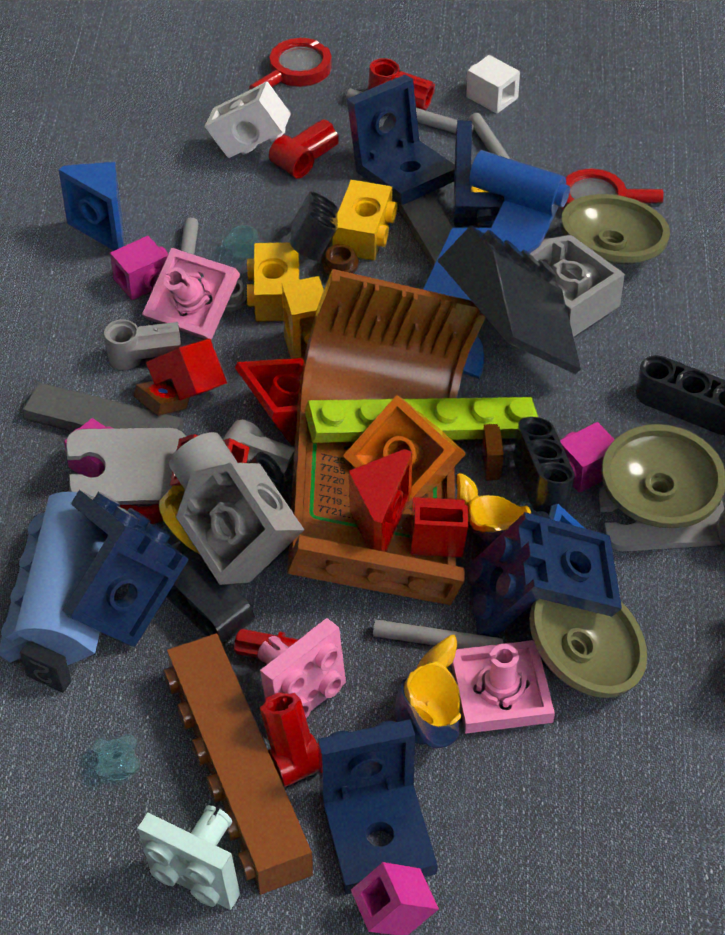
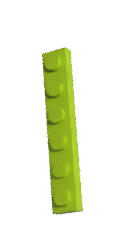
M532 397L404 399L435 424L451 440L483 439L484 424H498V427L500 426L501 439L516 438L518 423L521 419L525 417H538ZM392 399L308 400L305 414L312 442H355Z

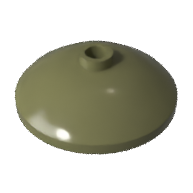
M595 194L575 199L564 208L560 222L564 236H574L612 264H636L650 260L665 250L670 237L669 225L660 213L640 201L619 195Z
M651 424L630 429L611 443L603 459L602 482L611 501L623 513L634 520L659 528H682L705 520L720 505L725 492V468L716 451L705 440L694 433L675 426Z
M543 599L536 600L532 604L530 610V629L536 648L549 669L567 685L587 695L611 698L628 692L641 680L647 664L646 643L636 619L622 602V609L612 617Z

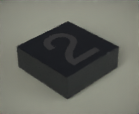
M27 642L20 652L27 677L64 693L72 682L66 657L37 643Z

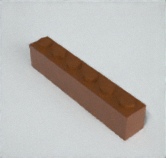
M216 633L168 649L169 668L163 669L165 682L171 695L179 694L182 703L177 704V709L184 729L192 728L196 738L192 739L191 743L199 766L207 764L211 775L206 776V781L214 803L222 801L226 814L232 819V824L227 828L226 834L230 841L237 839L242 852L237 853V858L245 880L253 878L261 895L313 876L312 851L218 634Z

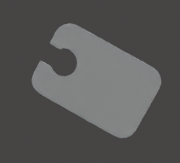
M174 428L75 430L67 438V460H80L86 456H93L101 460L105 471L100 476L94 478L86 477L82 474H69L70 492L81 490L94 497L99 491L114 499L120 505L159 504V500L172 488L170 486L172 470L169 466L170 459L177 451L179 439L186 436L182 431Z
M603 486L598 496L600 512H612L618 509V507L611 501ZM721 500L720 505L709 517L687 527L659 528L643 524L639 521L629 525L612 522L604 523V532L606 535H610L612 548L618 551L716 546L722 544L717 533V521L720 514L724 511V505Z

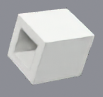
M488 55L477 64L472 65L466 75V97L498 114L518 99L520 71Z

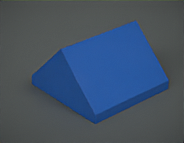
M115 162L66 165L58 169L67 224L113 251L123 247V218Z

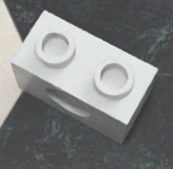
M265 82L214 107L204 127L225 155L230 158L239 153L247 154L255 149L258 144L266 140L272 142L285 133V127L291 113L270 84Z

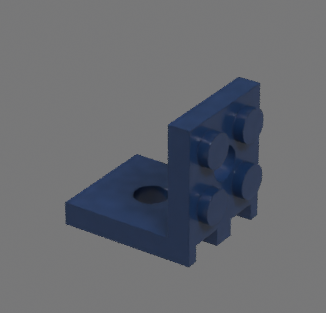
M405 74L347 99L355 166L358 174L371 183L392 186V198L401 205L454 182L455 164L419 140L412 78ZM388 113L389 116L385 120L384 125L379 127L381 117Z
M457 120L454 225H476V228H491L504 202V196L491 192H471L469 176L471 171L472 121Z
M79 490L71 505L107 533L108 537L62 611L76 621L135 647L189 559L168 543L171 537L168 533L151 524V520L132 508H129L128 511L119 507L120 504L99 491L93 497ZM129 583L130 588L127 595L120 600L114 601L116 590L121 585Z
M524 512L470 563L469 578L472 581L473 615L476 618L477 635L496 637L539 599L610 617L622 609L610 535ZM570 560L577 564L581 573L574 569Z
M411 720L400 722L385 721L371 728L352 732L337 731L328 737L318 739L320 799L345 895L352 893L351 889L382 862L420 868L424 877L437 874V861L414 788L415 733ZM375 831H384L390 834L393 840L386 846L378 847L372 845L367 838Z

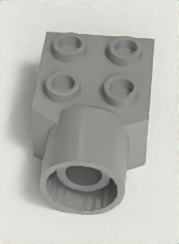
M567 235L544 239L542 244L530 253L537 261L541 259L547 263L556 273L553 280L563 291L573 337L620 307L625 274L574 236Z
M209 432L191 439L182 445L171 457L169 466L185 489L176 518L220 585L250 583L304 531V528L261 464L238 463L218 433Z

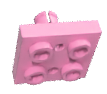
M171 248L142 315L147 320L159 324L178 322L179 331L212 340L240 273L236 268ZM209 297H212V302L208 305H205L207 302H209Z
M328 618L290 647L285 645L280 638L271 636L269 637V642L274 645V648L266 641L259 648L258 658L267 664L260 670L265 701L267 697L279 692L286 694L295 692L301 699L306 718L324 700L334 697L346 683L340 630Z
M534 640L456 649V655L451 667L454 680L459 687L460 710L465 734L554 722L555 712L541 656ZM482 689L485 690V691L481 692V694H477V693L474 692V691L480 692ZM503 704V707H509L510 705L511 709L503 710L500 708V705Z

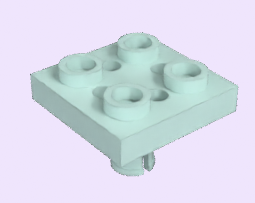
M208 805L205 807L204 813L192 832L189 833L147 813L137 829L152 876L168 886H174L177 883L191 890V894L207 906L214 907L216 904H219L231 910L240 896L232 853L217 847L225 831L232 824V819L229 815L219 809L215 816L216 807Z

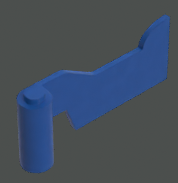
M483 150L479 151L476 155L469 176L470 186L504 196V202L492 227L476 229L483 233L488 229L491 230L503 242L505 240L510 241L520 252L524 249L531 253L542 244L558 207L565 206L570 193V186L566 185L565 176ZM468 228L451 229L438 259ZM436 261L423 290L471 300L441 264ZM477 336L468 354L463 374L480 379L484 366V349L481 340Z

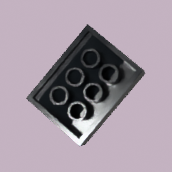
M470 225L437 261L507 343L576 375L581 370L563 291L553 280L556 276L554 270L543 260L539 259L537 261L526 250L523 249L520 252L510 241L505 240L503 242L491 230L488 229L483 233Z

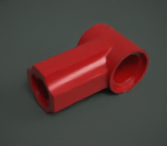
M379 58L371 62L368 90L406 74L413 79L416 108L427 110L435 91V84L432 81L400 71L399 65L391 59Z
M323 119L293 138L288 135L278 137L269 150V160L295 178H302L312 169L315 159L339 144V135L333 128V124Z
M279 692L267 697L264 705L260 707V712L271 747L268 752L283 786L286 787L319 772L318 743L309 731L301 699L295 692L290 694Z

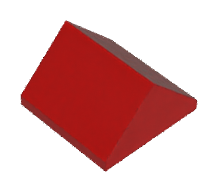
M302 358L237 362L235 369L291 446L294 445L298 393L304 360Z
M406 449L348 471L350 513L368 549L387 552L412 491V451Z

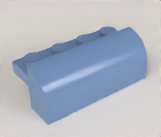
M60 492L50 495L45 513L35 516L28 526L29 535L24 553L19 561L20 569L16 585L10 595L11 604L7 619L1 630L0 656L10 663L21 658L20 652L28 641L37 643L65 656L67 665L89 657L96 652L100 631L70 618L62 611L108 537L107 533L71 505L77 492Z

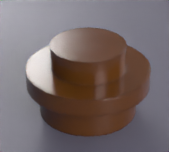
M337 244L328 248L322 259L323 270L328 275H330L332 269L354 274L359 266L358 257L354 250L344 244Z

